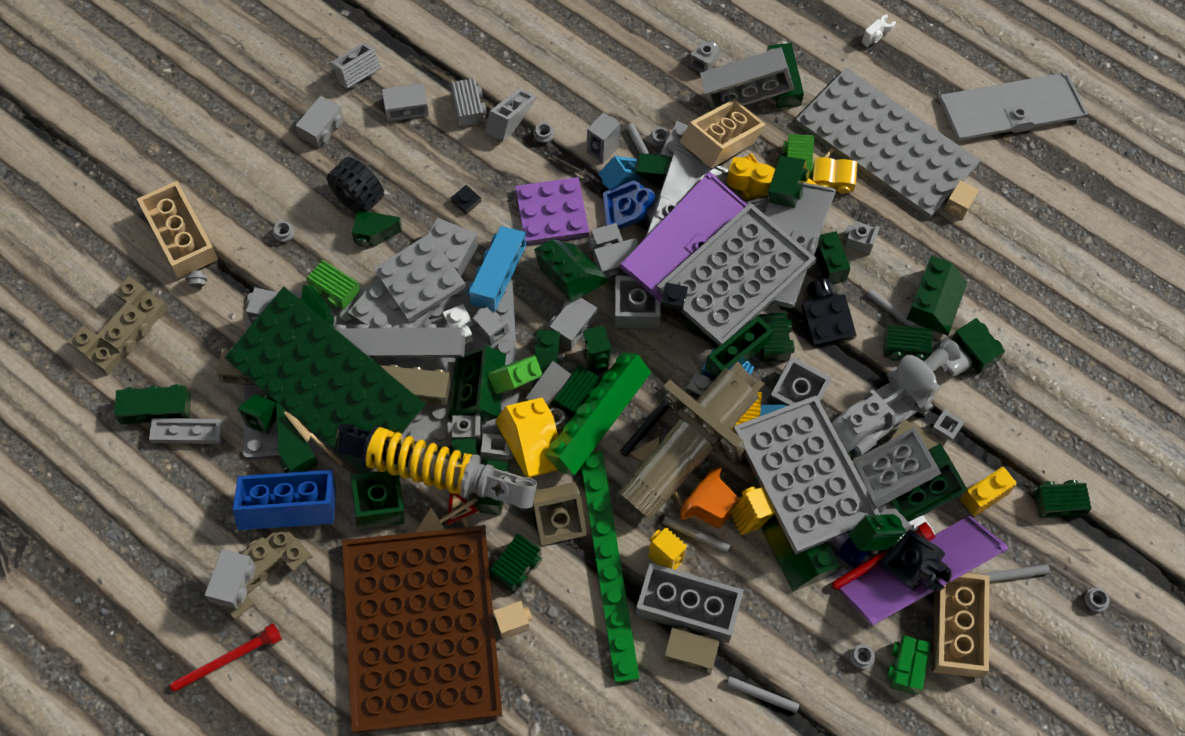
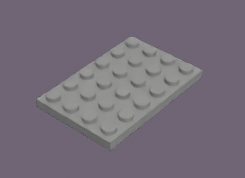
M749 203L657 285V290L663 295L666 282L688 287L684 308L681 312L721 346L759 315L815 263L816 258L753 204Z
M817 396L733 427L732 431L744 442V454L760 486L764 488L775 510V515L795 554L849 533L865 515H880Z

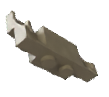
M129 276L114 291L115 296L125 302V304L96 335L85 326H82L68 341L72 348L81 353L107 375L111 373L128 353L135 349L139 340L150 332L151 327L168 309L163 301L149 293L146 287Z
M279 527L266 539L261 537L259 540L252 541L247 546L246 551L242 553V555L250 556L254 566H256L254 577L252 580H248L246 586V599L243 603H240L238 610L226 606L223 607L237 622L243 613L249 608L256 606L248 596L249 593L281 568L284 563L295 573L299 566L308 559L311 560L313 558L312 554L286 527Z

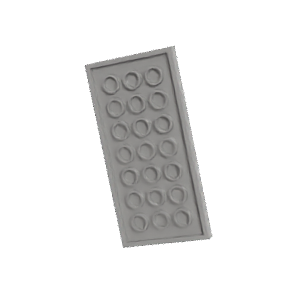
M847 68L795 121L797 126L808 134L813 135L815 139L828 148H832L842 158L856 161L859 170L929 220L948 200L959 181L964 182L981 161Z

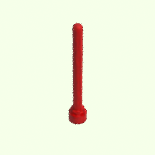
M926 522L917 526V530L914 531L928 541L935 539L934 532ZM887 549L832 582L831 587L834 590H838L878 567L880 561L891 549Z
M272 623L264 627L265 630L261 632L262 635L173 681L169 685L170 690L173 692L178 691L265 643L267 645L271 643L274 645L280 642L282 637L276 625Z

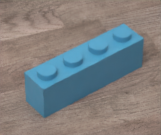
M501 226L498 233H494L491 247L485 251L484 262L482 266H478L475 280L468 286L467 295L470 297V305L484 309L487 307L490 311L496 312L526 248V232Z

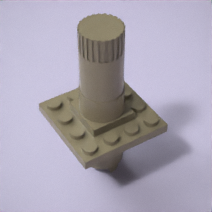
M737 361L730 370L725 368L698 400L695 401L669 379L664 385L667 393L665 396L669 399L668 402L671 404L672 412L680 420L618 491L619 495L650 521L712 450L717 453L720 449H723L724 456L733 464L738 462L742 465L747 460L744 454V442L731 429L759 398L757 392L765 383L751 376Z

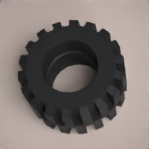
M345 157L327 174L326 179L332 192L345 206L356 213L358 210L369 212L384 197V189L378 178L368 167L352 157Z

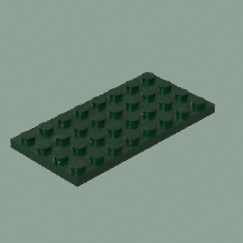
M284 286L224 357L333 449L335 447L337 427L340 424H351L371 431L374 426L380 425L394 432V434L396 432L403 434L427 405ZM339 453L361 473H369L373 470V468H364L361 458Z

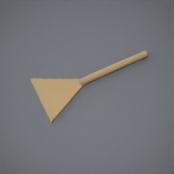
M659 437L634 450L629 455L644 463L659 446ZM675 491L673 495L679 505L682 506L684 502L677 491Z

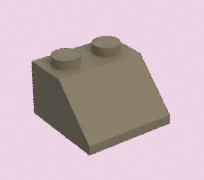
M576 482L535 491L532 508L541 546L587 536L581 496Z

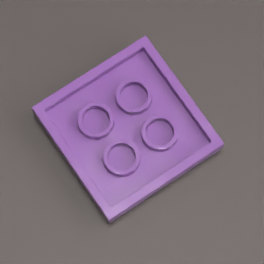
M579 177L515 186L523 232H526V245L545 243L551 239L560 241L589 236Z

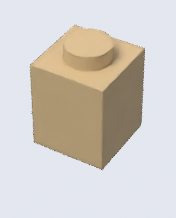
M960 180L948 199L944 210L952 216L964 219L979 189Z
M521 601L493 610L502 639L530 630L529 622L532 621L529 608H524Z

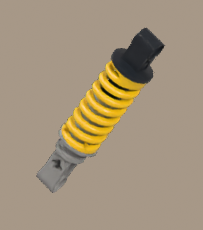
M340 424L337 427L335 451L361 458L362 465L366 469H374L376 467L378 471H388L390 475L394 476L399 474L401 478H411L413 482L417 483L423 481L425 485H435L440 490L447 488L449 493L458 494L462 498H468L471 493H475L478 497H490L513 504L519 508H531L533 506L537 482L534 479L495 469L490 464H480V455L464 453L461 459V452L459 450H455L452 455H449V448L444 446L438 452L437 444L431 443L426 448V442L422 439L418 440L414 447V438L412 436H407L402 443L403 437L401 433L396 432L394 434V432L380 425L374 426L371 431L351 424Z

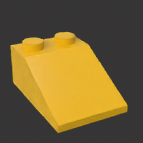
M543 397L505 406L495 420V423L524 475L532 478L557 471L558 469L545 455L551 443L557 439L558 434L554 417Z

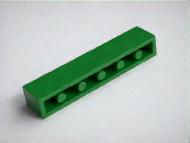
M623 352L616 358V362L610 370L603 375V379L597 387L590 392V396L584 404L577 409V413L571 421L564 426L561 434L551 443L545 455L560 473L570 475L577 473L652 373L638 354Z

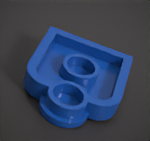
M630 181L603 192L606 225L616 223L620 230L642 221L647 214V209L655 202V193L651 189L644 188L637 181Z

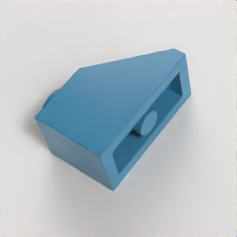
M613 156L598 173L603 180L604 186L608 189H613L630 181L639 182L643 180L642 177L634 173L637 159Z

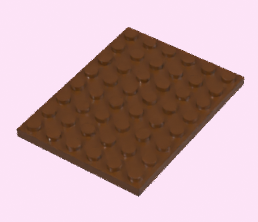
M485 525L342 540L352 733L503 717Z

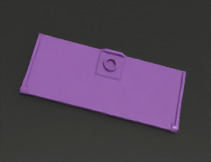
M708 172L619 266L661 303L662 294L657 290V285L742 211L747 204L725 186L713 173Z
M967 516L935 534V539L930 541L941 548L946 554L941 561L951 569L952 577L950 582L1008 550L1007 545L1001 539H998L971 516ZM880 566L839 589L840 593L871 626L933 592L924 585H919L913 591L884 571ZM941 579L938 581L943 586L947 584Z

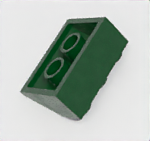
M551 239L534 249L539 268L571 302L609 282V278L574 244Z
M931 255L906 320L944 335H949L967 285V281L953 263Z
M484 345L466 352L464 358L455 359L448 419L452 420L453 416H474L480 414L481 422H487L496 419L500 415L502 393H494L488 373L505 366L506 354Z
M941 443L928 450L941 474L891 500L898 512L908 522L923 516L968 491Z
M777 518L762 528L793 592L835 575L840 565L828 542L795 554Z

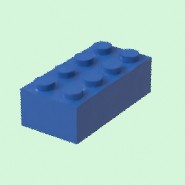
M333 470L238 476L233 504V514L237 529L249 530L334 524L336 484Z

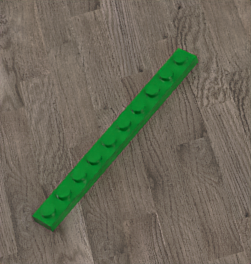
M597 451L589 455L581 466L614 681L615 684L639 681L640 678L603 451Z

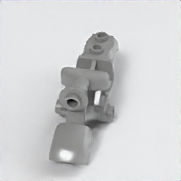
M944 338L940 343L939 349L934 351L925 361L913 355L903 357L898 367L893 368L887 374L890 383L876 391L873 389L868 392L864 400L849 407L831 423L846 452L848 453L852 450L854 454L862 456L876 446L879 439L900 425L904 419H908L916 412L922 413L923 416L929 413L934 407L931 404L935 398L934 395L941 388L933 371L940 367L944 372L948 370L952 376H957L971 367V358L956 342L948 338Z

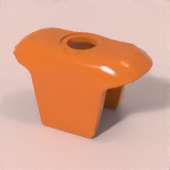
M722 467L712 469L684 501L680 508L681 520L694 516L719 529L730 517L729 511L737 502L738 497L720 479Z

